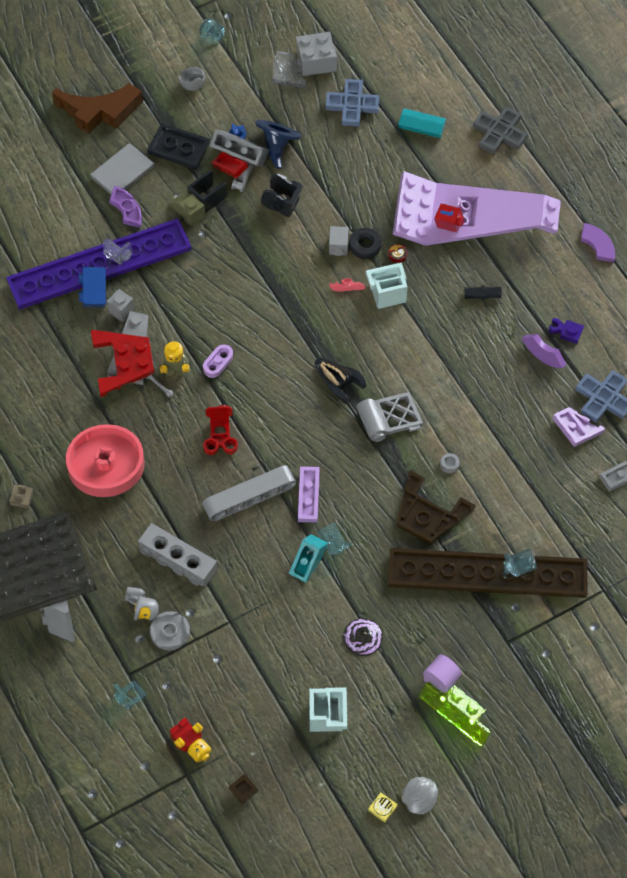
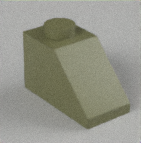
M182 193L169 202V205L190 227L205 218V206L194 194Z

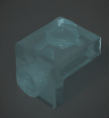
M531 549L512 556L509 553L504 554L506 560L504 561L505 569L515 577L537 569Z

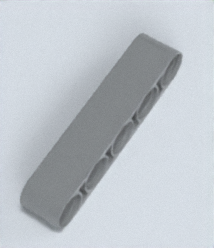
M281 466L210 496L202 502V505L210 521H218L292 489L296 485V481L288 466Z

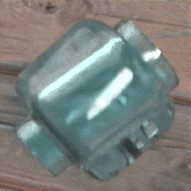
M211 18L203 21L199 28L201 38L210 44H216L221 41L225 33L223 25Z

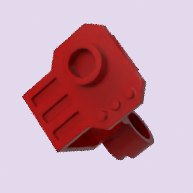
M220 405L218 407L206 408V417L210 418L211 438L204 441V452L208 455H215L219 448H223V451L227 454L236 453L238 442L235 438L230 437L229 417L233 415L232 407ZM219 426L224 427L226 430L225 433L215 434L214 431ZM228 446H233L234 448H233V449H228L227 447H228ZM209 447L215 448L213 450H208Z

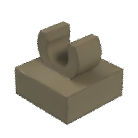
M14 485L9 501L10 505L29 509L34 493L33 488L24 485Z

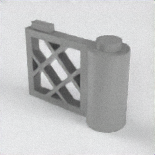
M409 392L378 400L366 399L356 406L371 441L380 442L385 439L386 435L404 430H409V432L420 430V426L423 425ZM406 399L409 405L405 408L398 405V401ZM387 404L391 406L390 413L382 410L380 405ZM395 408L404 412L402 418L392 414ZM407 414L413 416L416 421L410 423L404 420V418ZM389 418L399 422L398 426L390 428L388 424Z

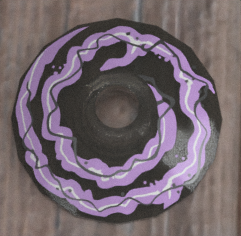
M365 618L350 622L343 632L345 647L351 653L359 656H367L376 652L381 646L383 639L379 626L372 620ZM365 632L366 636L362 637L359 633Z

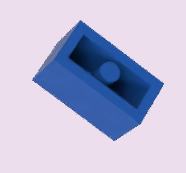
M83 267L82 273H79V284H82V291H79V302H82V307H105V267Z

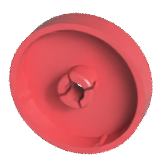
M98 425L84 430L72 440L66 453V465L72 483L79 490L91 496L111 497L122 494L139 481L144 471V453L139 439L128 429L117 425Z

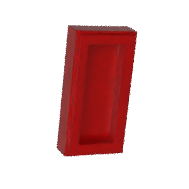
M223 151L211 163L214 168L236 179L249 167L246 162Z

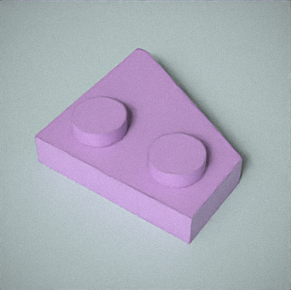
M570 407L554 414L552 418L574 447L603 434L605 430L601 425L598 428L591 424L589 418L579 415Z

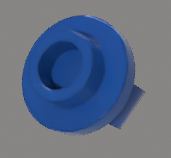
M231 125L229 133L243 139L246 138L244 125Z

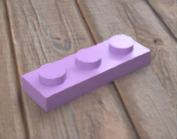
M300 467L298 522L317 523L320 467Z

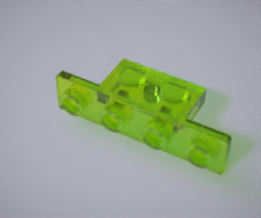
M430 682L424 685L419 695L424 702L478 745L483 746L486 743L491 731L478 721L486 711L483 707L455 685L446 693H442Z

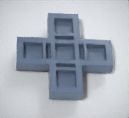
M346 79L344 93L327 92L326 110L343 111L342 126L359 127L361 112L378 113L379 95L362 94L363 80Z
M612 370L602 383L586 373L575 389L589 398V401L582 408L581 414L596 423L606 410L624 419L627 415V398L621 395L620 392L626 386L627 378Z

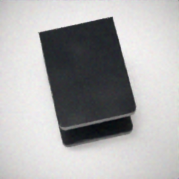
M209 170L187 186L188 193L194 194L204 204L205 213L227 197V184L225 182L205 197L200 195L213 185L212 170Z

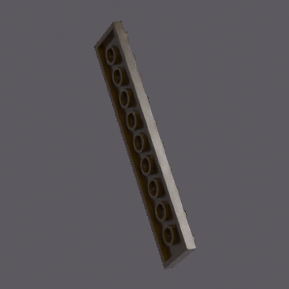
M390 548L388 587L587 598V559Z

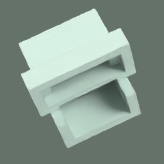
M402 263L366 271V277L378 309L406 303L407 284Z
M346 688L310 689V732L343 731V729H347Z

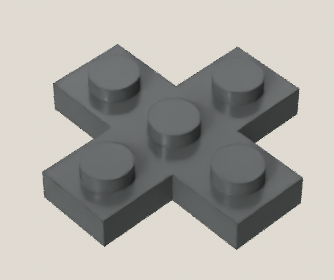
M507 106L498 118L481 111L473 122L474 128L486 133L479 142V147L495 154L504 142L519 150L528 137V133L515 127L521 118V113Z

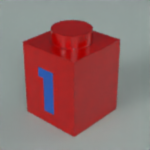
M440 203L434 220L437 228L457 233L459 227H462L464 223V216L461 208Z

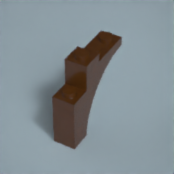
M130 83L115 92L96 97L75 96L57 88L52 92L54 105L57 108H62L71 117H74L76 127L87 133H90L102 120L106 125H111L117 129L143 103L142 91Z

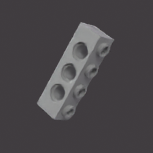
M152 523L138 540L139 550L143 555L155 558L162 566L167 565L177 575H184L189 578L190 582L194 585H201L205 588L218 570L216 560ZM160 545L165 546L163 549H157V548H156L157 546H160ZM175 555H180V556H181V557L178 558V559L172 558V557L175 556ZM192 564L197 565L196 568H189Z

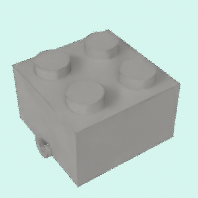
M330 32L296 37L297 64L301 68L302 76L337 71V56Z

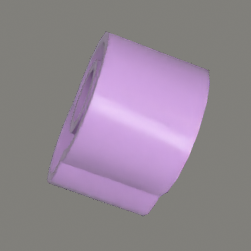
M441 654L423 672L425 683L438 693H446L462 675L459 667L451 659Z

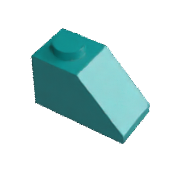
M312 534L303 539L289 574L306 583L321 561L328 543Z

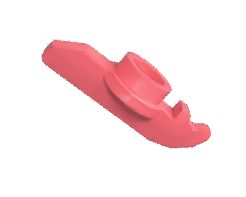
M342 279L341 284H338V282L329 284L332 290L338 292L365 289L364 284L352 282V279Z

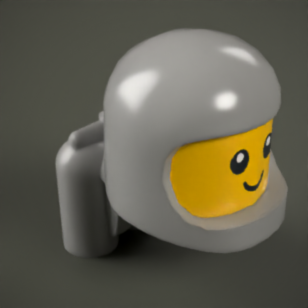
M127 587L124 601L135 605L134 620L137 621L140 618L147 619L148 621L154 620L159 611L157 601L145 597V591L140 588Z

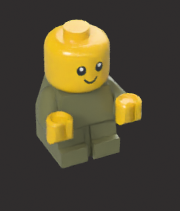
M174 341L166 344L164 348L165 355L160 363V373H166V376H175V374L177 376L185 375V372H189L190 369L189 361L183 353L182 345Z

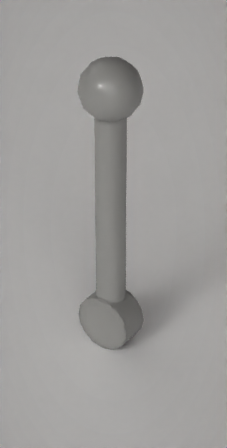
M152 375L145 377L160 387L167 397L173 396V391L165 388Z

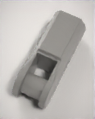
M247 161L244 162L249 167L237 179L234 178L231 189L234 190L236 188L240 192L244 191L254 167L252 163Z

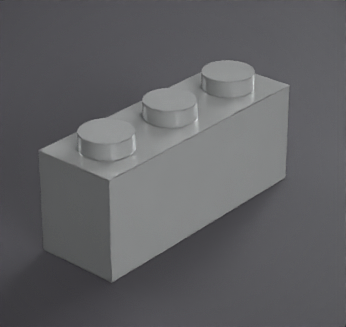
M218 129L215 130L210 143L211 147L256 166H264L270 150Z

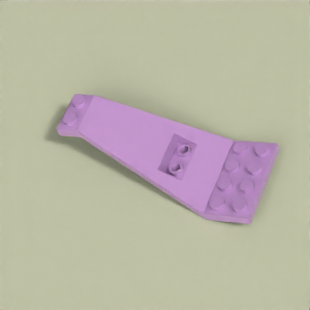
M403 172L400 179L393 235L427 246L537 228L555 234L558 231L561 200L543 194L435 183ZM440 203L461 208L464 223L462 227H459L457 233L437 228L434 217Z

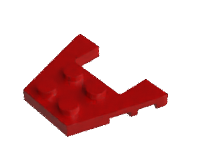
M91 330L93 348L113 346L117 376L98 378L100 397L107 395L108 392L114 389H121V386L134 383L154 374L149 337Z

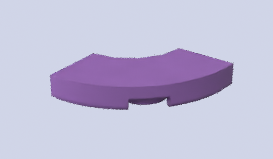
M114 186L109 204L121 211L123 224L140 228L142 215L139 205L130 193Z
M584 223L581 241L589 244L594 249L597 260L614 263L615 249L611 239L601 229Z
M538 334L525 335L521 338L531 353L545 364L555 368H563L566 365L559 349L552 348L544 343Z

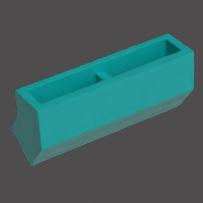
M404 108L398 126L401 129L441 138L446 118Z

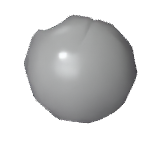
M189 67L186 70H182L181 75L178 76L181 86L188 91L200 89L206 78L203 70L198 67Z

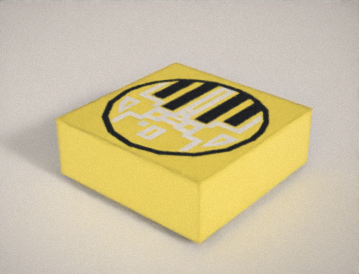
M380 793L368 808V811L383 822H386L398 804Z

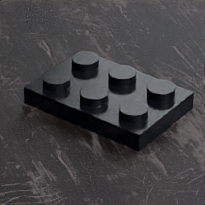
M161 123L147 149V154L197 170L210 145V139Z

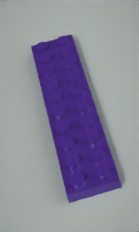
M177 218L8 276L6 279L20 310L81 289L82 284H79V273H82L83 267H105V277L107 280L191 251L192 248Z

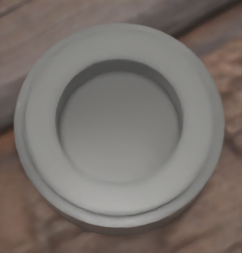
M452 453L443 455L440 460V468L446 473L456 472L459 468V458Z

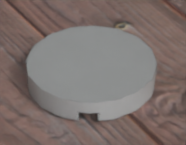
M167 611L159 614L151 623L150 636L158 648L166 651L176 650L187 643L190 636V626L184 616L174 611Z

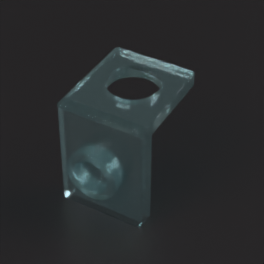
M335 522L317 531L320 538L328 543L326 549L329 554H338L353 545L352 542H345Z
M135 680L123 689L117 683L113 685L115 700L119 705L123 704L127 710L146 697V693ZM129 689H136L138 696L130 699L127 696V691Z

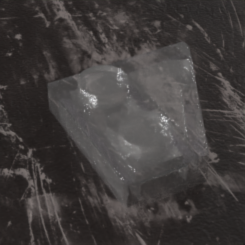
M276 51L272 83L305 89L306 81L302 79L301 70L296 64L294 54Z

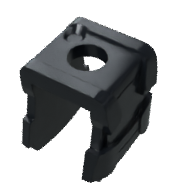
M273 174L270 180V190H264L261 196V203L265 208L275 210L286 217H290L299 202L302 184L295 180L290 182L286 179L287 177L281 174ZM277 194L289 196L291 199L282 198Z

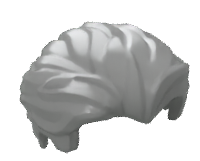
M414 777L404 787L401 798L403 803L407 805L406 807L409 812L422 815L429 812L436 804L438 789L435 782L431 779Z

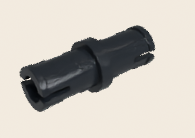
M485 285L473 288L464 287V298L481 300L489 298L501 299L502 288L501 286L485 287Z

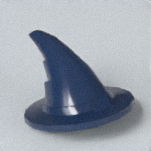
M257 120L255 124L264 131L267 149H270L269 155L272 163L277 169H282L281 155H283L284 147L287 146L289 139L300 140L302 135L284 125L266 120Z

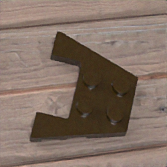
M410 470L398 515L397 527L431 545L472 513L476 505L460 497L451 512L417 495L425 482V478Z

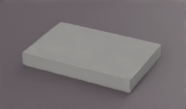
M129 143L91 173V178L108 193L112 194L114 186L127 190L153 169L154 163Z

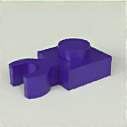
M553 318L552 324L557 327L550 326L549 332L552 334L560 333L561 339L578 344L584 325L566 320L564 324L559 319Z

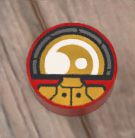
M397 244L389 249V259L392 262L402 263L406 260L407 250L404 246Z

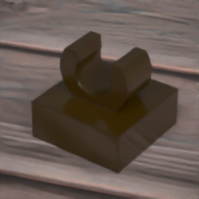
M245 774L229 786L231 793L242 805L258 792V788Z

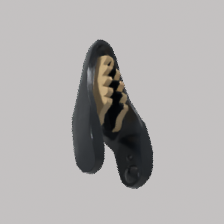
M323 358L315 361V367L320 377L331 392L343 403L347 404L349 402V397L340 390L345 384L353 382L362 389L367 387L364 377L357 370Z

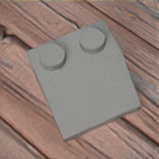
M64 585L40 590L41 598L38 599L40 611L44 610V613H41L43 625L48 626L49 633L70 642L75 641Z

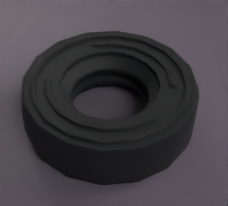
M359 228L351 234L349 239V248L352 254L362 259L375 257L382 246L380 235L371 228ZM363 238H367L372 241V245L369 248H362L358 242Z

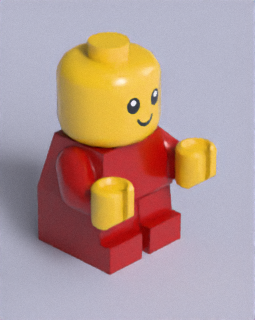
M184 718L169 730L170 737L176 747L182 751H187L196 762L206 761L210 757L211 748L201 739L203 727L198 722L192 726Z

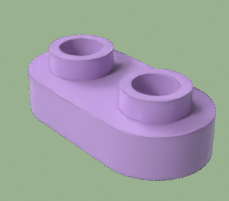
M220 345L203 363V371L207 377H218L233 360L232 348L228 345Z

